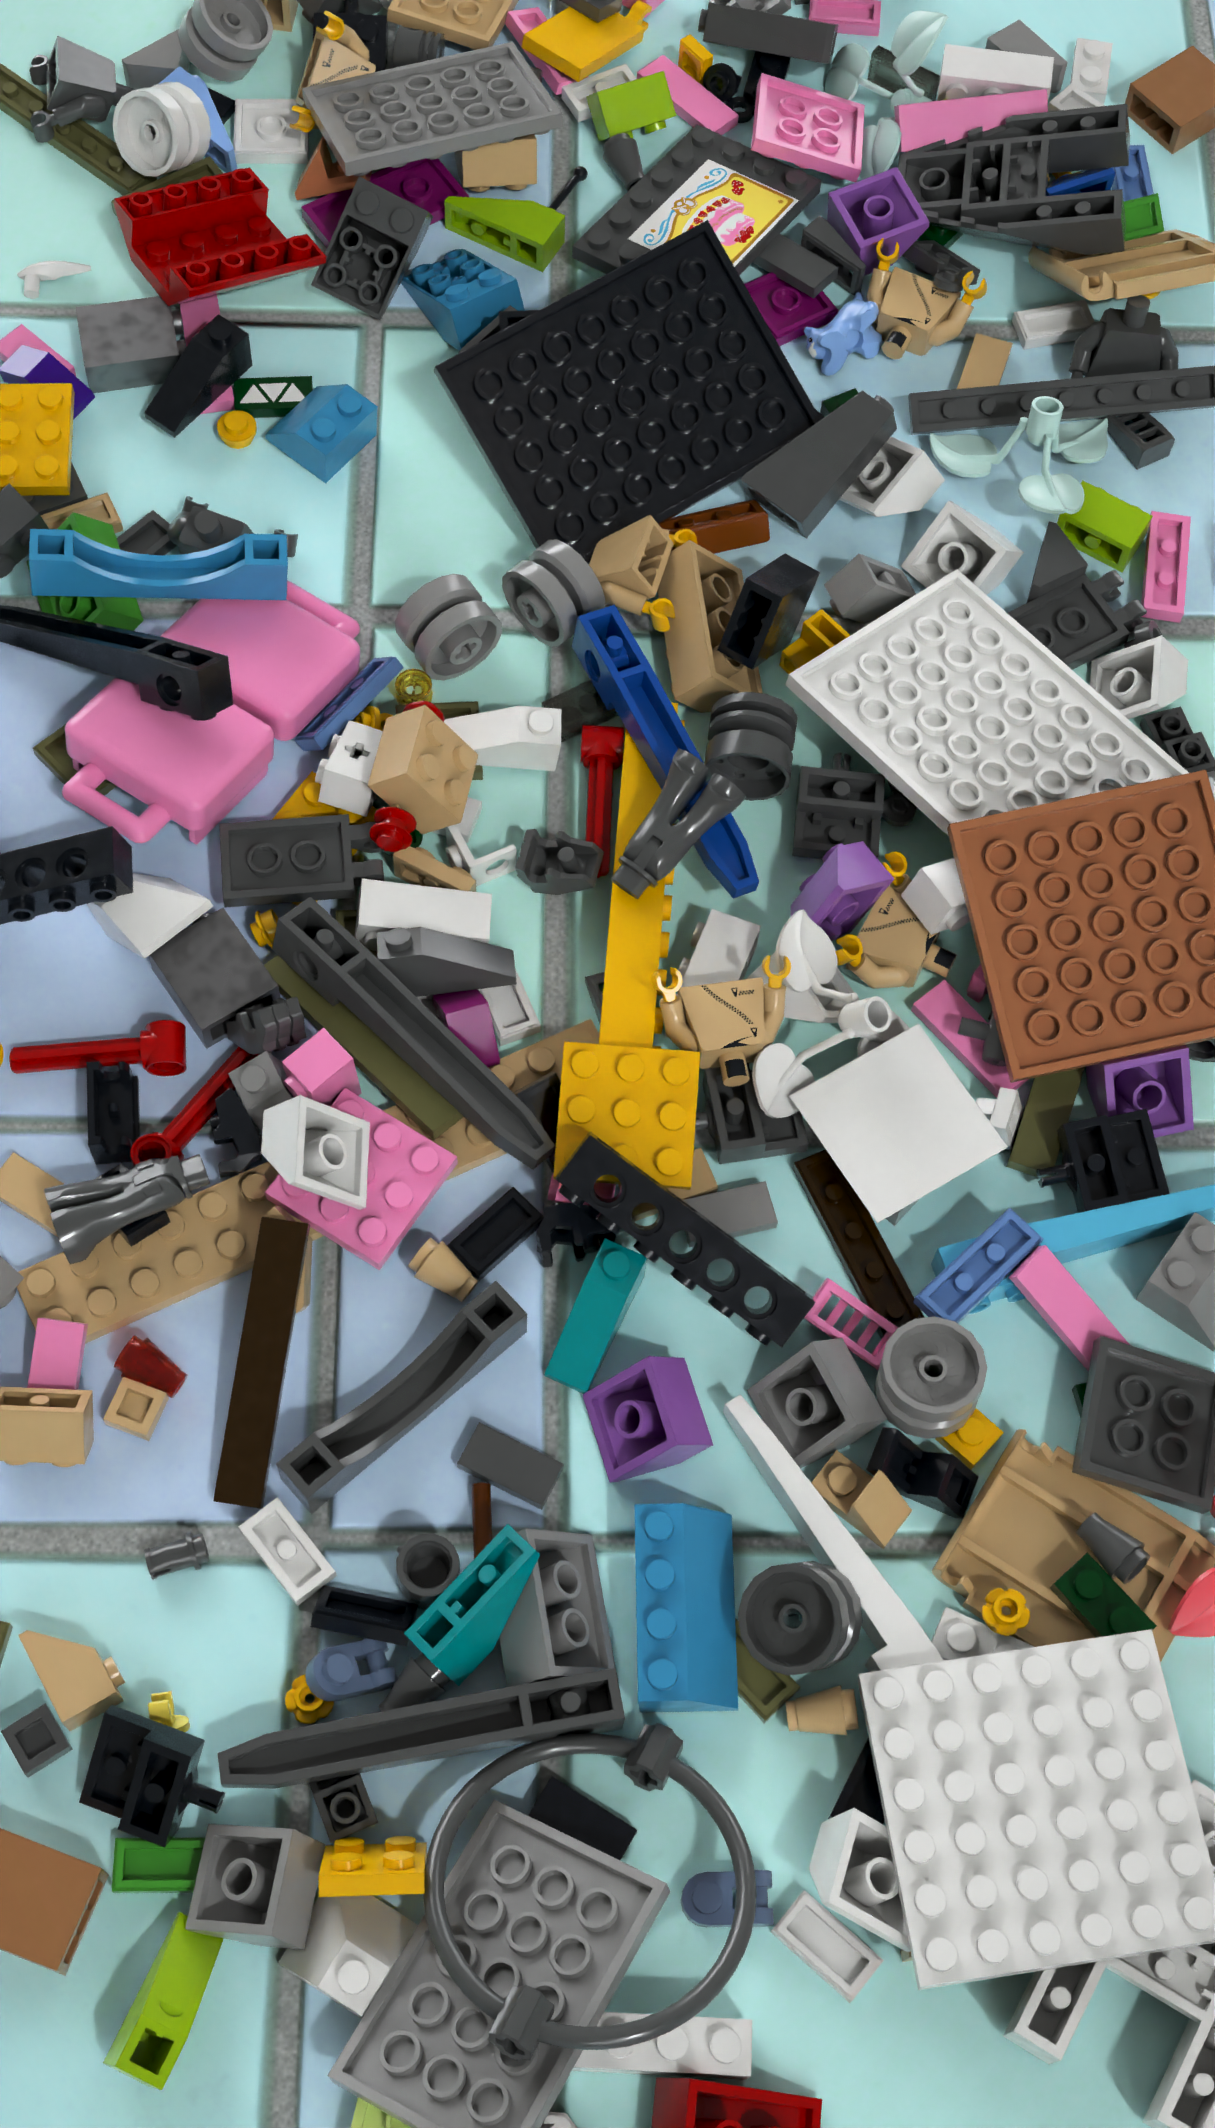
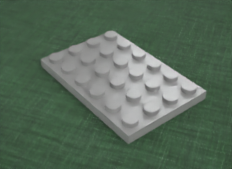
M513 42L302 88L303 101L307 109H310L312 118L346 177L351 175L363 176L370 173V171L386 167L398 168L406 165L408 162L425 158L437 159L443 154L460 150L472 151L479 146L495 142L507 143L514 140V138L530 134L542 135L552 129L563 127L561 110Z
M495 1799L444 1881L446 1913L452 1934L465 1960L478 1977L505 2000L513 1985L518 1987L530 1986L542 1992L544 1997L554 2004V2013L550 2021L583 2027L597 2026L670 1894L667 1883ZM424 1915L327 2076L334 2084L411 2128H540L583 2050L562 2048L539 2042L531 2060L519 2059L517 2061L501 2053L489 2041V2031L495 2020L481 2011L450 1977L435 1949Z

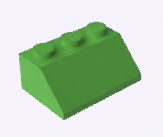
M73 512L58 528L61 530H75L93 541L120 550L111 524ZM28 559L26 562H27V566H28V569H29V572H30L29 559ZM37 596L41 611L45 613L134 631L143 622L136 598Z

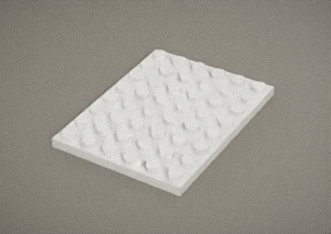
M958 569L791 672L785 684L947 835V828L951 823L1189 773Z

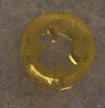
M408 669L400 673L396 678V699L399 705H407L417 701H432V681L426 672L419 669ZM413 686L415 690L416 686H420L421 693L415 694L413 690L412 694H408L407 687Z

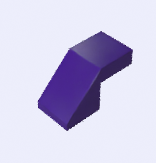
M21 345L0 366V376L5 383L9 384L72 383L75 392L73 420L95 398L93 391L49 352Z

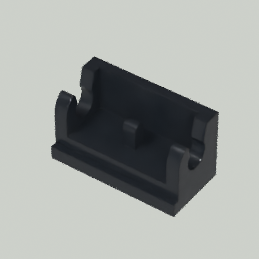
M99 1061L86 1062L88 1146L96 1165L132 1162L131 1147L140 1137L138 1076H133L130 1066L125 1062H119L118 1071L116 1072L105 1071L104 1066Z

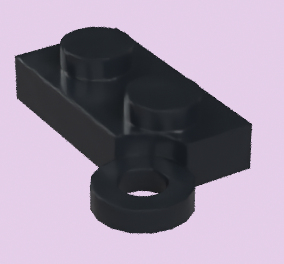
M755 51L743 97H733L726 103L733 111L737 107L746 110L744 112H736L739 115L738 123L748 122L754 116L756 89L761 73L786 80L791 57Z

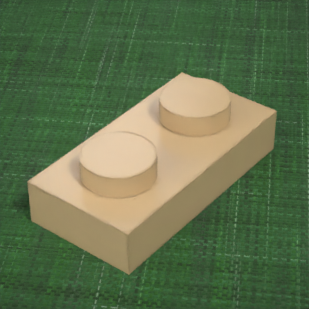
M410 846L393 854L394 875L409 884L476 892V880L467 871L457 866L452 868L436 860L429 851L421 847L413 848Z

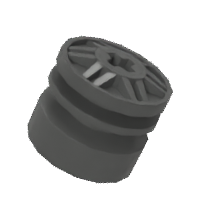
M756 692L732 693L719 698L711 709L707 738L709 742L706 746L704 761L705 766L710 770L711 777L716 773L730 780L745 794L746 798L744 800H766L781 795L789 787L793 761L791 751L794 748L798 718L793 708L779 698Z

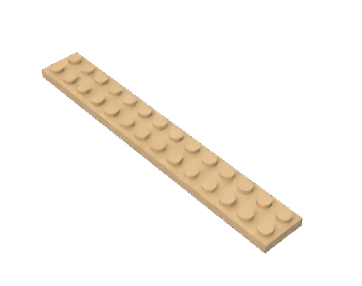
M589 1019L500 1058L499 1065L488 1068L512 1092L525 1087L550 1072L557 1073L561 1082L564 1041L598 1044L599 1032L592 1020ZM397 1104L383 1110L457 1156L458 1164L445 1181L507 1154V1152L494 1145L465 1117L433 1140ZM267 1161L192 1195V1198H184L181 1203L165 1210L170 1219L169 1224L132 1247L116 1231L98 1243L84 1261L70 1264L65 1253L62 1252L19 1271L24 1279L19 1283L17 1289L35 1331L37 1319L41 1317L88 1324L86 1344L252 1269L261 1218L273 1206H276L266 1199L265 1192L279 1173ZM292 1216L293 1219H294L296 1222H301V1223H303L302 1221H300V1220L297 1219L296 1217ZM310 1227L309 1236L312 1238V1241L324 1236Z

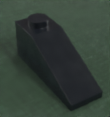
M218 314L191 339L144 412L145 418L174 438L178 436L253 366L249 334Z

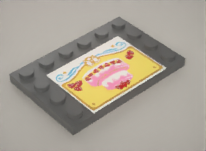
M697 124L572 246V258L608 274L708 220L740 276L771 241L820 193L821 180L774 158L764 157L739 142Z

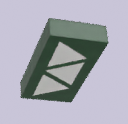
M312 376L239 378L234 382L235 410L249 413L253 418L285 417L313 390Z

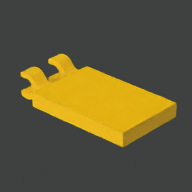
M638 0L633 4L626 16L617 12L600 22H596L569 6L525 33L521 48L580 82L642 42L644 32L649 26L647 22L643 21V18L652 11V7Z

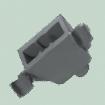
M59 36L56 38L49 59L44 55H37L32 59V66L29 69L31 80L35 85H47V110L53 111L50 115L45 111H36L32 114L30 121L36 141L44 143L53 139V126L57 124L63 127L79 119L97 122L106 120L111 106H117L122 96L134 90L133 88L116 83L115 63L112 60Z
M1142 295L1128 297L1125 310L1113 308L1105 310L1100 321L1094 322L1076 339L1069 372L1072 373L1070 379L1083 378V375L1085 377L1178 369L1179 352L1168 329L1161 327L1160 315L1148 312L1150 300Z
M190 496L186 497L181 513L171 522L167 531L170 541L178 545L180 555L208 550L228 543L243 534H254L248 525L242 521L207 510L209 504L205 503L203 505L193 502V498ZM275 529L274 534L287 535V557H294L298 534H285L284 530Z

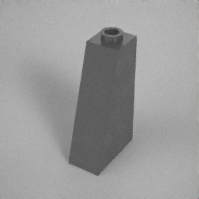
M709 2L708 10H701L698 32L704 33L703 41L825 64L832 63L838 31V24Z
M862 390L748 471L741 478L746 494L807 539L897 430L893 413L894 408L881 396L876 395L873 398Z

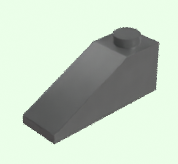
M423 927L395 928L390 931L377 932V959L416 997L517 984L514 952L511 949Z

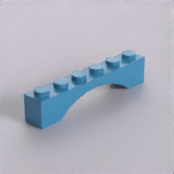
M30 529L29 568L32 596L287 600V535L243 534L228 543L204 551L181 555H149L111 548L93 541L75 530Z

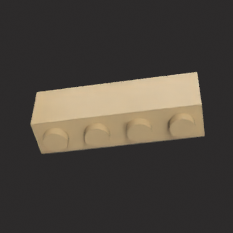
M688 540L671 551L657 593L659 598H667L671 601L675 612L674 619L667 617L670 629L664 632L666 642L665 653L669 662L672 681L671 691L674 699L701 713L711 712L712 706L719 698L740 692L763 693L758 666L751 670L717 651L744 585L742 570L693 541Z

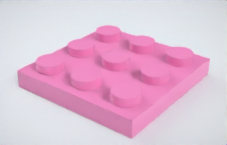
M761 73L756 89L751 150L767 158L781 159L794 163L803 169L810 168L829 174L835 179H846L856 183L862 168L865 105Z
M344 1088L330 1107L370 1122L366 1208L359 1210L289 1185L280 1174H278L266 1190L265 1195L266 1199L276 1206L281 1205L292 1216L303 1223L310 1224L311 1228L380 1270L458 1164L456 1155L347 1088Z

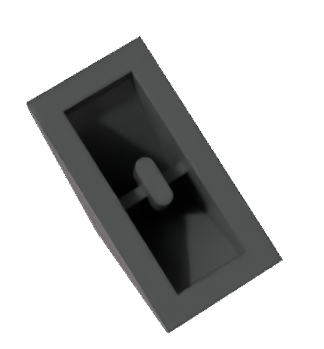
M1048 523L1027 603L1086 572L1087 562L1057 523Z

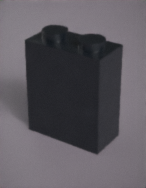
M785 553L747 577L717 651L753 670L788 645L793 638L820 572Z

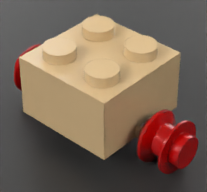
M428 701L409 703L404 707L402 713L386 718L367 785L390 806L376 810L374 814L376 824L370 828L369 832L371 839L377 846L388 852H397L410 847L412 844L410 833L415 829L421 834H426L461 823L478 754L444 723L443 713L433 703Z

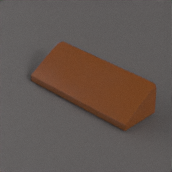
M754 499L673 517L659 525L663 529L670 530L669 534L675 535L676 532L682 529L692 530L697 537V544L713 554L764 543L770 539L768 513Z

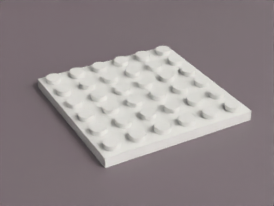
M1152 1629L858 1674L857 1681L918 1990L1215 1943V1876Z

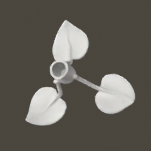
M804 909L796 911L788 919L780 932L775 952L777 969L779 973L783 970V958L785 955L791 962V970L788 976L782 980L792 991L803 992L811 987L817 995L844 1001L846 1005L838 1015V1024L842 1032L800 1052L796 1057L792 1049L783 1043L770 1044L759 1051L752 1067L753 1085L760 1108L764 1111L765 1115L771 1118H784L799 1111L789 1096L815 1082L812 1072L802 1065L807 1058L853 1037H862L857 1047L858 1057L909 1029L908 1025L890 1009L888 1003L881 997L874 996L859 1000L855 992L847 994L822 986L830 982L836 973L838 964L836 950L829 936L809 918Z

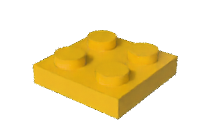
M394 1836L387 1838L385 1844H365L362 1838L346 1837L335 1840L334 1845H325L318 1875L319 1897L424 1894L427 1842L416 1843V1839L411 1836Z

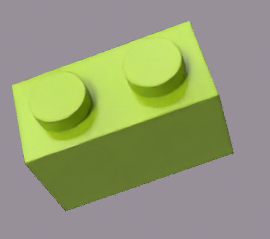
M664 71L586 96L599 141L619 133H627L630 138H633L632 131L644 127L645 134L666 128L665 120L676 116Z
M1082 480L1080 484L1084 489L1085 497L1081 510L1075 514H1060L1057 524L1077 550L1123 572L1144 541L1153 516L1142 511L1139 507L1130 505L1107 493L1102 488L1095 487Z

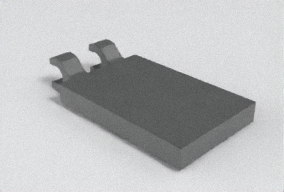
M1112 570L1093 582L1089 580L1086 574H1083L1014 609L1008 614L1073 670L1127 642L1129 634L1134 631L1135 626L1143 623L1140 617L1145 615L1147 611L1138 599L1129 602L1115 612L1111 609L1108 602L1117 599L1121 595L1117 587L1124 584L1117 571Z
M349 814L219 824L224 907L303 902L309 897H312L315 901L355 898L354 886L360 887L362 878L384 881L383 860L371 859L354 863L352 861V849H358L365 853L382 851L369 834L370 828L376 823L366 822L359 825H350Z

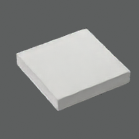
M235 99L233 148L236 163L307 164L309 132L305 133L292 129L289 126L290 123H297L299 119V113L292 111V106H302L296 103L295 99Z

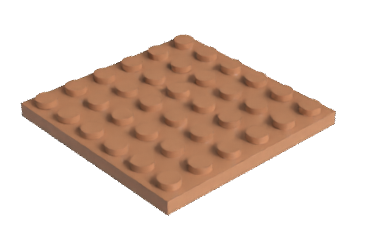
M1206 770L949 824L947 831L1010 1083L1096 1065L1105 1061L1215 1039V800Z

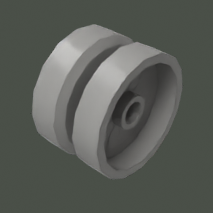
M194 0L193 6L187 11L180 22L178 36L185 55L202 73L215 80L233 82L242 80L254 66L258 56L271 41L273 24L271 16L261 0Z
M558 539L546 541L533 551L529 556V560L520 561L502 577V588L506 600L516 618L538 641L550 647H559L574 635L578 616L605 608V596L602 586L592 568L571 546Z
M459 574L441 576L423 585L408 598L400 608L395 620L396 633L404 644L415 653V659L426 674L434 680L444 681L456 678L475 668L496 647L502 634V623L491 608L485 602H482V596L468 578Z
M935 1316L916 1318L898 1327L886 1342L875 1382L877 1401L887 1420L904 1433L924 1439L946 1437L962 1428L973 1414L984 1387L987 1364L983 1348L970 1331L955 1321Z

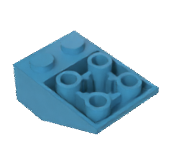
M465 249L452 250L444 255V259L433 264L416 266L412 269L411 274L404 276L401 282L402 286L443 340L457 350L463 348L499 316V311H504L509 306L518 311H525L517 279Z

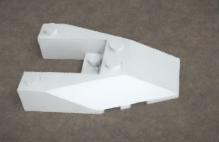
M1193 1780L1191 1785L1215 1876V1791L1199 1781ZM1215 1943L1054 1968L1034 1973L1003 2037L1047 2064L1061 2061L1105 1968L1190 2018L1144 2117L1143 2123L1151 2128H1215Z

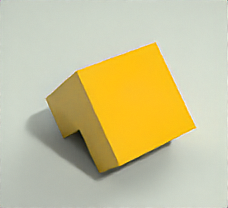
M820 609L803 622L800 638L782 650L779 666L790 674L846 639L850 634L823 609Z

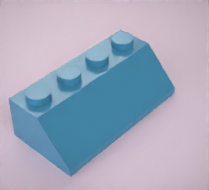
M684 1503L634 1504L637 1674L640 1713L738 1711L732 1515Z

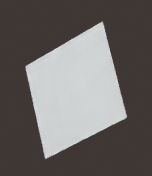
M919 1023L789 1096L876 1223L1008 1148Z

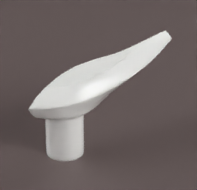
M44 261L25 267L17 276L24 280V296L36 299L39 297L40 281L56 280L63 276L91 271V266L67 261Z

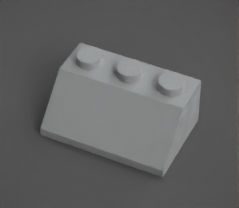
M527 1528L518 1531L517 1533L540 1556L499 1637L507 1687L616 1668L593 1536L590 1534Z

